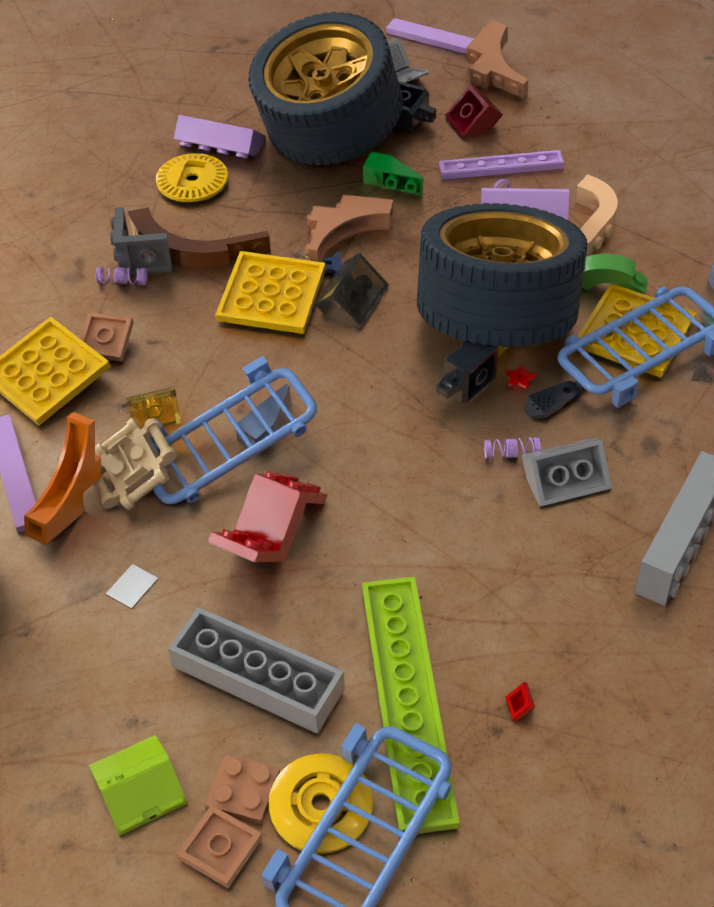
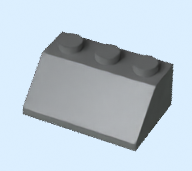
M588 438L521 455L526 479L539 506L612 488L602 439Z

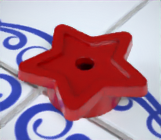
M521 365L516 370H506V375L510 378L508 386H512L515 389H528L529 381L536 378V374L527 372L524 365Z

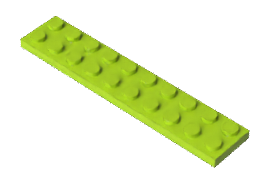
M415 576L362 582L383 728L395 727L447 754ZM394 739L385 740L387 757L434 781L440 770V765L437 761ZM389 765L393 793L419 806L430 786ZM451 774L447 781L452 784L449 795L445 800L437 798L417 834L459 828L460 822ZM394 801L398 829L404 832L415 811Z

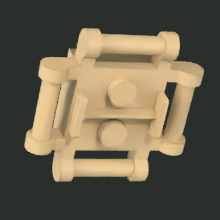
M132 417L126 421L127 425L105 442L98 443L95 446V452L101 457V476L107 471L116 488L111 493L103 477L95 482L104 508H112L121 501L122 505L127 510H130L135 506V502L160 483L164 484L169 480L167 475L169 472L166 466L176 459L177 454L174 448L168 445L160 430L161 425L156 418L148 419L142 428L138 421ZM152 436L161 451L160 455L150 439Z

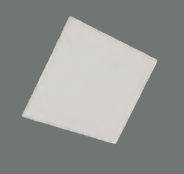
M132 564L106 594L132 608L158 578Z

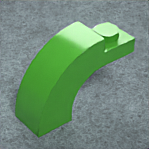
M595 254L586 257L582 288L589 291L595 285L612 283L646 294L648 278L642 273L635 270L636 262L627 257L616 254Z

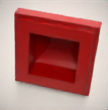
M523 682L505 697L512 719L515 722L535 708L527 682Z

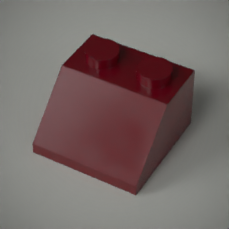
M470 84L444 116L461 136L466 139L490 131L503 114L483 92Z

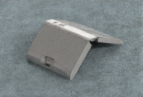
M399 38L388 42L398 81L407 83L430 73L428 70L409 67L410 62Z

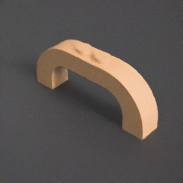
M588 174L577 185L575 200L576 203L586 206L595 212L581 228L588 242L586 257L590 256L596 249L598 250L606 237H610L615 225L618 206L614 190L604 181Z

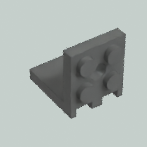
M124 207L115 208V215L111 217V227L114 231L110 232L111 245L115 246L114 260L119 263V267H125L126 271L129 267V275H137V268L139 270L140 268H146L147 274L172 272V260L167 233L129 236ZM149 252V253H152L153 255H152V256H144L143 253Z

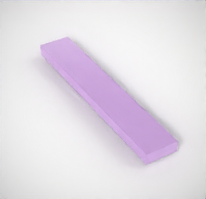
M396 18L386 27V33L463 54H467V46L474 40V38Z
M560 150L439 161V171L442 180L564 169V160Z
M9 414L0 417V474L17 533L25 531L24 515L35 505L36 501Z

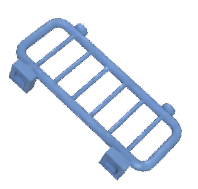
M663 286L657 290L655 299L580 339L576 335L569 336L565 341V347L558 354V362L590 393L603 395L613 390L612 403L619 408L637 397L639 381L636 379L637 376L704 339L703 352L709 357L714 354V324L705 328L673 299L678 296H686L713 319L714 307L691 288L676 287L669 291ZM669 302L701 331L687 338L655 308ZM651 311L683 341L669 348L637 318ZM633 321L665 351L651 358L619 328ZM615 331L647 361L632 368L601 337ZM597 341L628 371L613 378L582 348ZM578 350L610 381L603 385L592 383L568 360L567 356Z
M261 356L242 368L250 383L249 386L169 435L160 423V430L168 445L170 446L182 438L206 475L188 485L174 461H172L169 465L184 488L175 494H168L160 483L153 489L156 496L166 504H176L184 499L188 503H193L200 498V489L290 433H293L296 437L303 435L307 431L305 424L310 422L317 413V404L296 374L286 368L271 371L268 362L264 356ZM279 378H286L306 404L307 411L295 419L270 383ZM264 387L268 389L291 421L275 432L249 398V396ZM244 399L270 434L252 445L228 410ZM223 412L248 446V449L233 458L230 457L207 423ZM202 425L227 460V462L211 472L186 436ZM152 436L150 439L152 440L156 450L160 452V449Z
M355 723L341 745L342 758L351 764L355 762L358 756L359 758L291 868L288 854L277 848L261 874L264 886L274 892L279 884H281L275 897L276 907H290L288 897L295 885L334 907H347L299 880L311 859L320 862L370 890L361 907H376L437 798L445 800L450 793L452 784L447 781L452 771V765L447 754L395 727L379 729L367 741L366 728ZM394 739L437 761L440 765V770L434 781L376 751L384 740ZM373 757L430 786L419 806L362 777ZM358 782L415 811L404 832L347 802ZM343 807L401 837L389 858L331 827ZM327 832L385 863L374 885L315 853Z

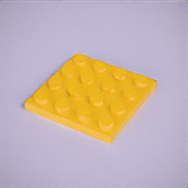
M240 251L215 314L216 321L304 334L326 270L325 263Z
M611 283L577 337L580 339L655 298ZM667 302L655 308L685 336L687 335L693 323L674 306ZM683 308L696 319L697 312ZM651 311L637 318L669 348L683 341ZM633 321L619 328L651 358L665 351ZM615 331L601 337L632 368L647 361ZM597 341L582 348L590 353L620 363ZM673 357L646 371V373L662 378Z
M50 316L0 356V394L39 426L111 368V365L107 359Z

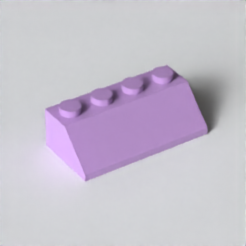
M178 115L174 139L180 141L181 146L192 148V144L199 145L198 149L210 151L211 148H214L220 154L229 155V152L236 153V157L248 159V156H256L265 142L266 136L254 129Z
M481 188V204L506 203L509 205L528 206L529 208H538L539 210L548 211V213H554L568 220L569 189Z

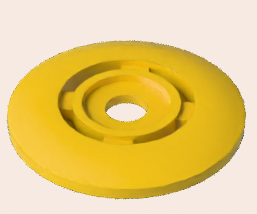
M197 153L181 155L167 161L161 166L156 175V184L159 191L164 196L180 202H197L209 199L222 191L228 181V171L222 161L207 154ZM191 175L198 176V179L194 181H189L186 178Z
M320 753L296 759L280 772L270 791L269 813L275 830L285 842L300 851L303 850L328 807L324 810L315 809L312 805L313 798L320 794L326 795L331 804L355 764H351L337 755ZM313 776L316 777V778L311 779V780H309L308 782H306V781H307L308 779H310L311 777H313ZM358 782L347 802L372 815V790L370 787ZM303 783H305V784L300 788V790H299L298 793H295V792H294L295 789H297L299 786H301ZM343 807L335 821L341 816L343 811H346L347 814L340 822L331 827L357 840L366 830L370 821ZM327 832L315 853L329 854L348 847L350 844Z

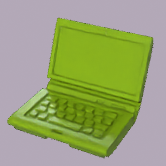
M156 735L88 765L100 788L119 836L188 804L171 761Z

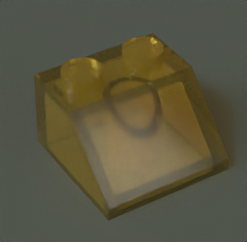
M174 386L125 397L130 418L134 417L142 428L145 422L151 418L159 419L163 427L181 423Z

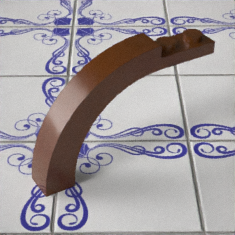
M149 207L128 211L133 235L167 233L171 260L174 265L196 269L230 267V261L236 260L240 251L258 254L271 253L268 231L220 240H192L174 235L163 229L152 217Z

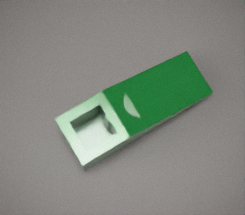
M371 152L363 166L364 183L423 195V177L390 155Z

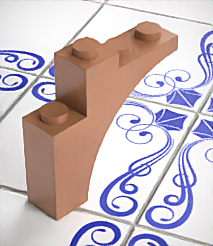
M491 20L467 46V62L473 64L470 68V82L484 89H488L490 85H493L513 95L525 98L528 95V79L511 69L502 55L503 47L508 41V26Z
M343 195L341 203H337L336 208L313 206L312 212L307 215L306 226L310 227L311 243H307L306 256L309 257V261L320 262L331 247L349 236L372 230H390L393 220V200Z

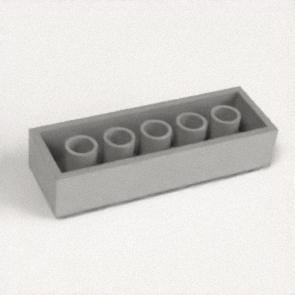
M701 451L641 562L635 590L636 594L664 606L670 596L675 598L680 587V578L686 577L690 568L689 561L691 558L695 559L699 551L700 545L697 543L700 540H705L710 528L708 524L710 521L714 522V455Z
M200 607L195 610L168 648L172 667L317 734L345 690L344 671Z

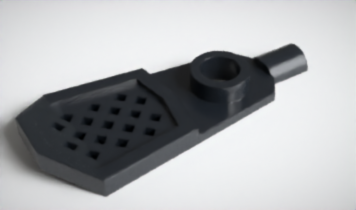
M569 380L527 396L525 413L531 419L547 418L564 407V404L581 394L583 386L577 381Z

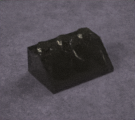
M359 253L343 262L315 302V305L330 321L360 329L389 284L366 258Z

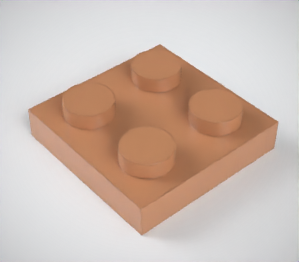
M88 312L80 339L105 359L122 362L134 321L132 317Z
M224 754L204 805L205 810L207 811L213 805L236 819L262 825L269 807L270 791L276 777L280 774V767Z
M211 805L177 852V857L197 871L229 888L262 840V833Z

